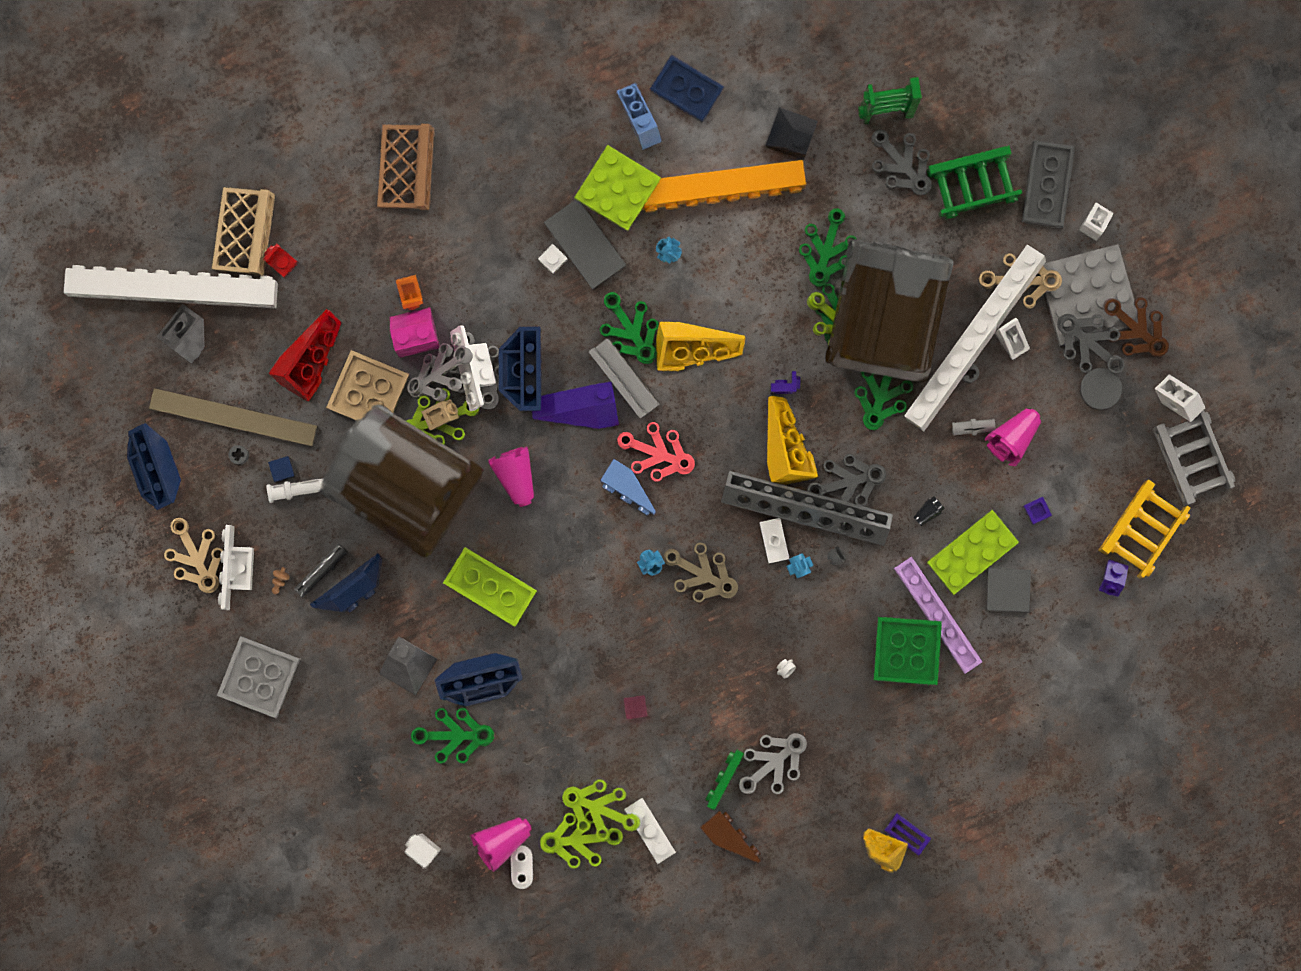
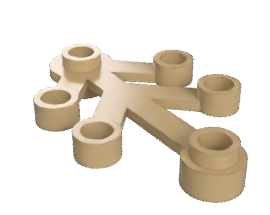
M1006 254L1004 256L1005 266L1011 267L1014 264L1016 257L1013 254ZM1009 257L1014 259L1011 264L1006 262V259ZM1042 266L1038 272L1040 276H1035L1027 287L1028 289L1031 285H1040L1031 295L1024 297L1023 303L1026 308H1033L1036 305V301L1046 291H1055L1061 286L1062 278L1057 271H1047ZM984 271L981 273L979 281L983 288L990 289L998 285L1004 276H995L991 271ZM988 277L992 279L990 284L984 282ZM1049 278L1055 279L1054 284H1048L1047 281ZM1028 298L1034 300L1031 305L1026 304Z
M183 518L174 519L170 525L173 533L180 535L190 557L177 553L174 549H167L164 557L170 562L177 561L196 567L199 575L187 572L186 569L178 567L174 570V577L178 580L185 579L198 583L200 590L205 593L216 591L219 587V578L216 576L221 557L216 558L215 552L218 550L222 552L224 550L221 548L213 549L211 553L212 561L208 571L204 565L210 543L216 537L215 532L210 529L203 531V539L199 551H197L188 533V522ZM179 523L184 524V528L181 531L177 529ZM207 532L212 533V538L209 540L205 538ZM170 551H173L175 554L173 559L168 558ZM179 570L184 571V576L181 578L177 576ZM207 579L212 580V585L209 587L205 584Z

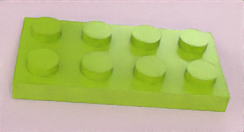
M991 510L926 563L951 594L955 595L1018 544L1019 541L997 514Z
M466 547L443 582L448 587L514 627L518 624L537 590Z

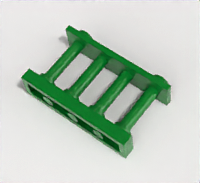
M910 78L905 88L873 92L872 84H868L866 91L863 92L861 106L858 107L859 118L864 120V125L869 123L871 115L900 111L901 113L904 112L905 118L914 117L922 98L919 78Z
M1010 146L928 166V178L934 177L937 179L945 209L940 210L939 218L951 219L957 217V213L1003 201L1006 204L1018 201V198L1022 195V189L1013 191L1006 165L1007 158L1011 155ZM994 161L995 164H998L1005 194L993 196L986 171L987 163ZM975 167L978 170L985 199L973 201L965 173L967 168ZM955 172L958 175L965 204L954 207L945 178L947 173Z

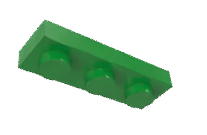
M737 749L734 753L730 751L725 761L728 764L725 771L720 770L715 780L718 783L715 790L710 789L705 799L708 802L707 807L715 810L744 755L743 752Z

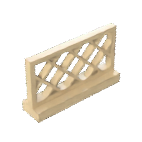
M223 187L212 264L213 270L264 276L266 262L263 259L265 257L264 253L268 249L275 199L274 193L262 189L258 191ZM229 193L237 194L240 198L233 206H230L228 203ZM252 195L258 196L257 204L250 208L246 200ZM243 203L248 211L239 217L234 210ZM232 212L237 220L228 227L225 223V217ZM252 214L255 218V223L248 229L243 220ZM238 224H241L246 231L236 238L231 230ZM229 233L234 241L225 247L222 243V237ZM249 234L252 238V244L245 249L240 241ZM238 244L243 252L233 258L229 250ZM226 253L232 261L225 266H219L220 257ZM246 255L249 259L248 268H241L237 261Z

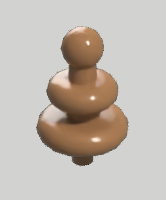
M284 567L281 570L273 571V576L276 577L272 580V583L275 585L272 588L273 594H278L280 592L279 588L285 586L283 580H289L290 578L289 574L285 572L286 568Z

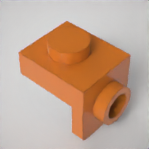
M416 275L396 280L403 309L413 310L419 308L423 304V298Z

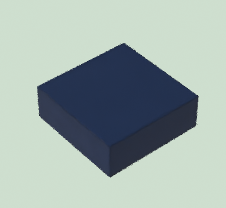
M289 456L268 462L275 483L295 477Z

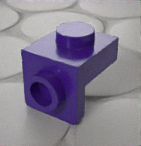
M1108 560L1099 591L1118 597L1125 586L1129 566Z

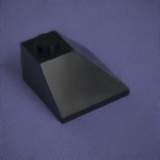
M779 107L765 146L804 160L818 121Z

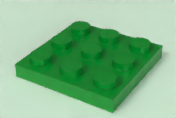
M878 617L874 680L938 685L942 621Z

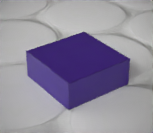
M1043 497L1023 506L1032 525L1052 516Z

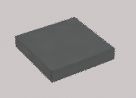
M988 568L986 610L1029 612L1031 570Z

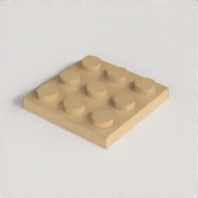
M351 350L326 408L356 421L362 419L372 406L378 404L394 413L410 375Z

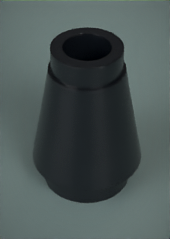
M933 496L931 499L928 498L914 516V519L923 526L943 514L942 511L945 507Z

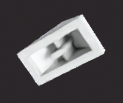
M1095 203L1079 231L1097 241L1114 213Z
M1017 318L1008 322L994 333L1012 360L1030 349Z

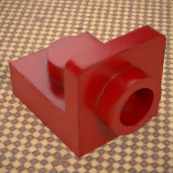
M278 244L274 247L271 245L264 253L265 257L263 260L284 278L298 264V261Z

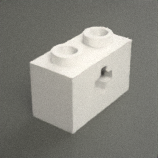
M1170 374L1155 388L1162 404L1190 422L1205 409L1199 393Z
M422 833L418 836L413 835L405 844L408 847L405 853L424 868L429 866L441 851V848Z

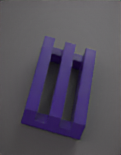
M897 813L884 829L895 839L908 843L907 848L918 856L931 840L929 836ZM899 820L924 838V842L922 843L899 826L896 821ZM895 827L920 846L919 849L909 844L893 832L891 828Z

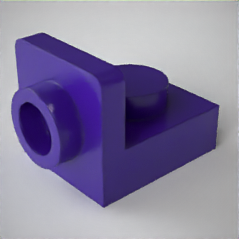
M792 371L791 383H787V380H775V383L770 385V394H796V389H800V376H796V371Z

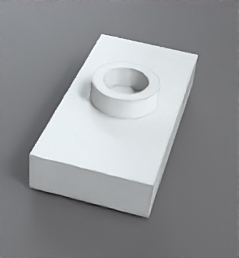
M777 518L759 522L768 563L788 560L789 554L781 519Z

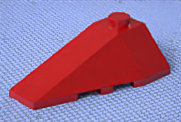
M326 309L279 357L269 374L284 388L304 400L310 401L321 384L322 377L320 376L324 365L327 366L329 359H327L330 347L334 346L341 321L330 310Z

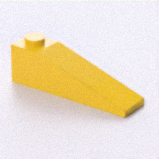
M659 322L656 338L657 370L679 371L685 369V366L693 364L700 366L704 365L703 362L713 359L720 361L741 356L746 338L743 335L681 322Z
M777 396L768 397L767 465L771 482L787 485L815 479L818 475L811 451L807 452L802 442L805 438L803 434L798 433L794 425L796 419L787 399Z
M868 828L864 832L863 838L869 856L876 864L881 865L883 870L888 872L897 871L901 867L908 843Z

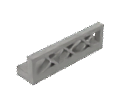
M608 338L589 351L590 355L639 418H643L659 405Z

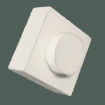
M552 244L538 260L554 274L568 258Z

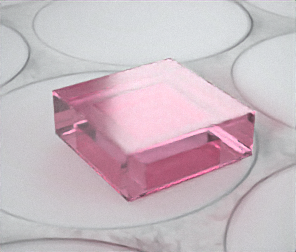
M645 695L624 698L626 719L647 717Z

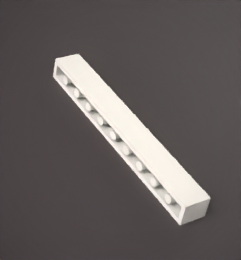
M1026 245L905 414L907 421L923 432L926 430L1045 264L1046 260L1043 254Z
M73 265L72 268H66L64 293L72 297L276 308L278 283L270 276H260V279H252L250 275H239V278H231L230 274H218V277H213L209 273L199 272L195 276L189 275V272L177 271V274H168V271L165 270L147 273L148 270L135 269V272H127L125 268H114V271H108L105 267L94 266L93 270L85 269V266Z

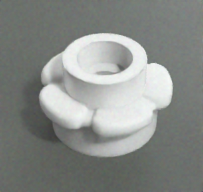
M784 659L777 666V675H781L784 679L789 677L796 669V666L792 663L793 660L787 661Z

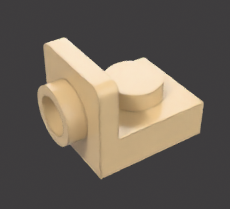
M451 399L441 401L422 411L430 431L459 418L457 407Z

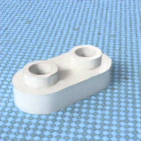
M520 846L511 855V880L513 885L519 889L529 887L533 881V856L531 850L526 846ZM524 853L526 856L525 860L520 861L517 857L518 854ZM520 874H524L526 876V880L524 882H520L518 880V876Z

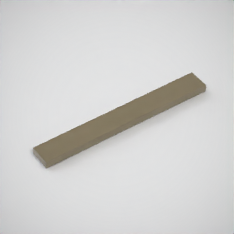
M155 388L149 406L150 410L311 447L314 445L318 429L316 425Z

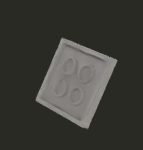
M240 636L217 696L278 718L300 658Z

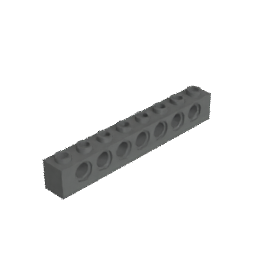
M729 471L721 500L725 504L882 546L885 545L893 516L890 513Z

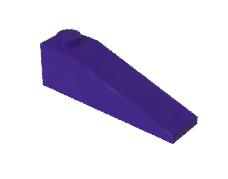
M612 382L541 396V411H532L534 420L571 424L594 429L619 426Z

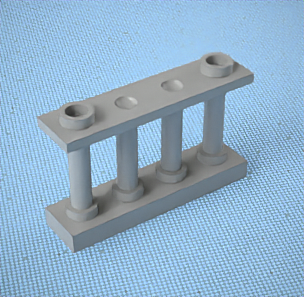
M1204 410L1192 422L1187 421L1171 428L1165 427L1163 423L1152 428L1183 506L1196 502L1195 497L1197 494L1224 484L1226 490L1235 487L1234 474L1231 470L1228 471L1210 426L1212 423L1210 415ZM1201 426L1204 438L1178 448L1173 446L1172 436ZM1207 445L1209 446L1213 457L1187 467L1181 466L1179 461L1181 455ZM1217 465L1220 477L1194 487L1192 485L1189 486L1186 479L1188 475Z

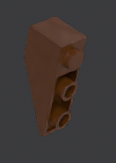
M718 811L700 826L713 844L759 863L761 861L758 858L761 853L753 844L750 847L744 841L747 838L740 828L737 830L731 825L733 820L726 811L723 814Z

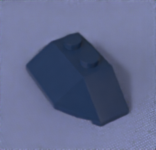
M519 327L499 348V392L519 411H541V327Z
M146 423L141 424L128 431L127 459L141 497L153 505L156 510H160L174 503L181 478L168 442Z
M379 553L374 555L310 604L311 607L336 612L348 611L349 613L359 606L358 602L363 598L368 600L376 593L375 589L378 588L382 564L381 555Z
M493 653L453 663L435 679V684L440 699L466 707L506 697L523 677L517 658Z

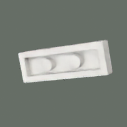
M643 798L624 809L627 814H636L640 818L641 824L637 831L657 863L676 853Z

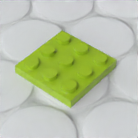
M607 145L574 199L628 232L660 182L661 177Z

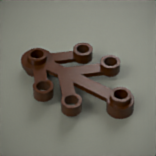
M1138 297L1134 300L1138 323L1121 309V304L1118 300L1109 298L1104 302L1103 310L1110 316H1117L1132 329L1119 331L1120 338L1118 340L1142 338L1147 342L1133 345L1130 342L1124 343L1121 350L1125 355L1130 356L1134 353L1149 352L1155 357H1161L1167 353L1169 344L1162 337L1161 322L1163 314L1154 310L1150 313L1149 319L1153 322V336L1147 332L1146 308L1148 302L1146 299ZM1140 300L1144 301V305L1142 307H1138L1137 305L1138 301ZM1110 303H1114L1115 305L1114 309L1112 310L1108 309V305ZM1158 313L1160 317L1154 321L1153 315ZM1156 343L1161 344V347L1158 350H1155L1154 348ZM1130 345L1132 347L1131 351L1125 352V347Z

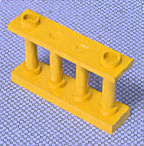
M1149 479L1142 484L1099 548V551L1104 555L1115 552L1139 568L1141 571L1137 577L1140 579L1151 575L1155 569V566H1153L1154 562L1179 525H1184L1190 517L1188 512L1191 509L1189 506H1185L1180 511L1156 495L1153 490L1155 483ZM1145 500L1152 501L1176 518L1170 528L1143 511L1141 505ZM1133 517L1140 518L1164 535L1158 545L1131 528L1132 525L1129 523ZM1121 535H1128L1153 552L1146 563L1119 545L1118 539Z

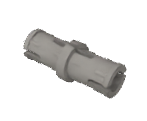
M971 419V421L952 422L953 436L963 434L975 436L977 433L992 432L996 429L995 419L978 421Z

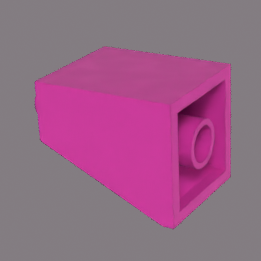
M430 307L390 317V333L395 352L399 358L440 347Z

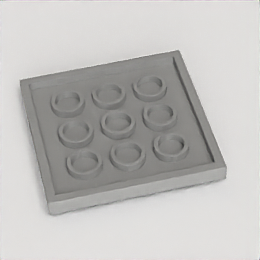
M1118 244L1048 262L1043 265L1047 271H1057L1062 278V284L1057 290L1044 293L1059 346L1065 345L1064 334L1057 327V321L1063 314H1072L1077 319L1092 318L1095 314L1101 315L1104 319V325L1100 328H1095L1094 326L1079 327L1085 333L1108 331L1112 327L1118 330L1129 328L1117 316H1110L1104 312L1103 304L1109 298L1118 300L1121 304V309L1138 323L1134 297ZM1049 278L1048 284H1054L1055 279ZM1114 303L1108 305L1109 310L1115 307ZM1101 318L1094 319V324L1098 325L1101 323ZM1069 320L1064 322L1065 327H1070L1072 324ZM1073 335V343L1080 341L1075 335Z

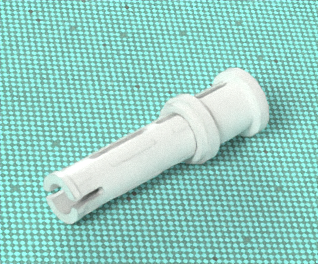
M323 478L298 483L285 481L284 484L274 486L268 484L267 494L269 502L273 503L274 500L285 498L291 500L293 496L319 492Z

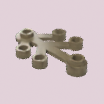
M697 543L694 547L701 568L681 558L679 552L675 549H669L664 553L663 559L665 564L668 566L677 565L698 576L688 580H677L674 583V589L677 592L681 593L687 588L709 582L716 587L705 591H694L692 597L695 602L700 603L704 599L720 595L723 598H732L736 595L738 584L733 578L728 576L724 563V554L716 553L713 556V563L718 567L719 579L712 575L706 555L707 547L704 543ZM697 546H704V552H697ZM671 553L675 554V561H669L668 555ZM717 555H721L723 557V561L721 563H717L715 561V557ZM678 582L684 583V589L678 590L676 584ZM730 584L732 587L731 591L726 592L723 588L724 585ZM697 592H701L703 594V598L701 600H697L695 598V594Z

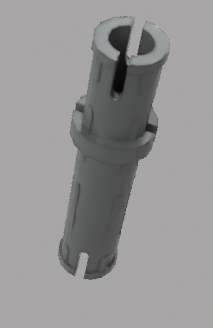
M338 543L326 557L323 556L321 558L322 561L294 587V590L304 598L330 570L336 568L335 565L348 552Z

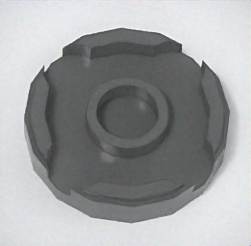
M1097 368L1091 370L1083 377L1079 392L1087 406L1097 410H1105L1111 408L1120 399L1122 384L1120 378L1109 369Z

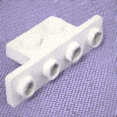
M458 326L450 332V339L454 351L459 346H465L473 354V359L470 363L459 364L458 367L469 410L475 411L484 405L480 387L492 386L496 384V379L487 344L469 345L464 326Z
M226 525L225 530L223 529L222 542H225L224 551L221 552L223 572H220L219 582L222 584V593H219L218 604L221 605V610H230L231 589L252 590L254 548L233 547L235 527L232 525Z

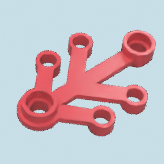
M655 422L647 425V432L652 436L656 448L635 440L629 432H623L618 436L617 442L620 448L627 450L632 447L653 456L641 462H633L631 470L635 474H640L644 469L663 461L672 463V465L662 470L654 469L651 472V479L655 482H659L663 477L675 472L689 474L694 469V459L691 455L684 453L678 440L679 434L675 430L668 431L666 439L672 443L676 456L667 452L659 433V425ZM651 425H655L657 427V431L650 432L649 427ZM670 433H675L677 438L670 440L668 436ZM628 437L630 442L624 444L622 443V438ZM686 460L688 461V466L684 468L680 465V462ZM640 464L642 468L640 471H635L633 466ZM660 472L661 477L659 479H655L653 477V473Z

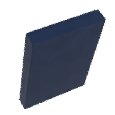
M671 55L651 86L650 91L703 123L723 91L724 86Z

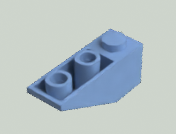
M636 83L618 90L617 94L642 149L644 150L662 142L657 124Z
M613 459L600 480L603 483L602 488L612 494L614 491L621 494L620 499L630 505L632 502L639 506L638 510L648 516L650 513L655 515L656 511L633 471Z

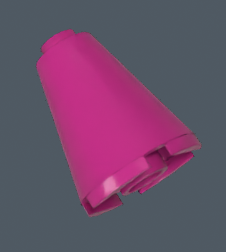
M1025 409L990 432L985 438V441L988 440L989 442L987 444L988 449L1000 461L1003 462L1006 459L1010 462L1008 465L1016 466L1021 461L1041 424L1039 413L1034 409Z
M520 447L504 452L497 459L496 456L488 459L490 467L514 505L519 504L520 507L531 504V499L534 498L528 447Z
M519 817L476 832L470 838L474 847L478 845L479 852L477 853L489 870L492 869V872H494L531 836L530 830L532 828L526 819L522 820Z

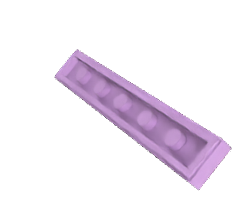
M910 557L895 567V572L926 618L933 621H942L941 640L963 673L966 674L981 664L982 660L914 559Z

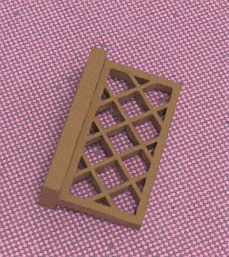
M430 124L383 125L377 207L429 210L434 128ZM388 130H396L400 134L393 143L388 140ZM411 131H418V139L411 144L406 136ZM404 138L410 146L401 154L395 146ZM394 149L399 156L390 164L386 160V155ZM413 149L417 153V159L410 164L404 157ZM403 159L408 167L399 174L394 169V166ZM392 169L398 177L388 184L385 180V174ZM412 169L416 174V178L409 185L403 177ZM402 180L407 187L398 195L392 187ZM391 190L396 195V198L390 203H383L384 195ZM409 190L414 193V203H405L402 199Z

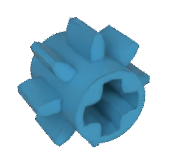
M670 237L661 239L656 246V252L659 253L657 258L669 264L671 261H677L682 253L681 248L678 247L680 242Z
M646 550L641 553L640 561H637V564L643 575L648 573L652 576L662 570V565L665 562L658 550L655 552Z
M802 553L789 559L790 565H787V569L790 575L795 574L798 579L810 574V567L814 565L810 556L805 558Z

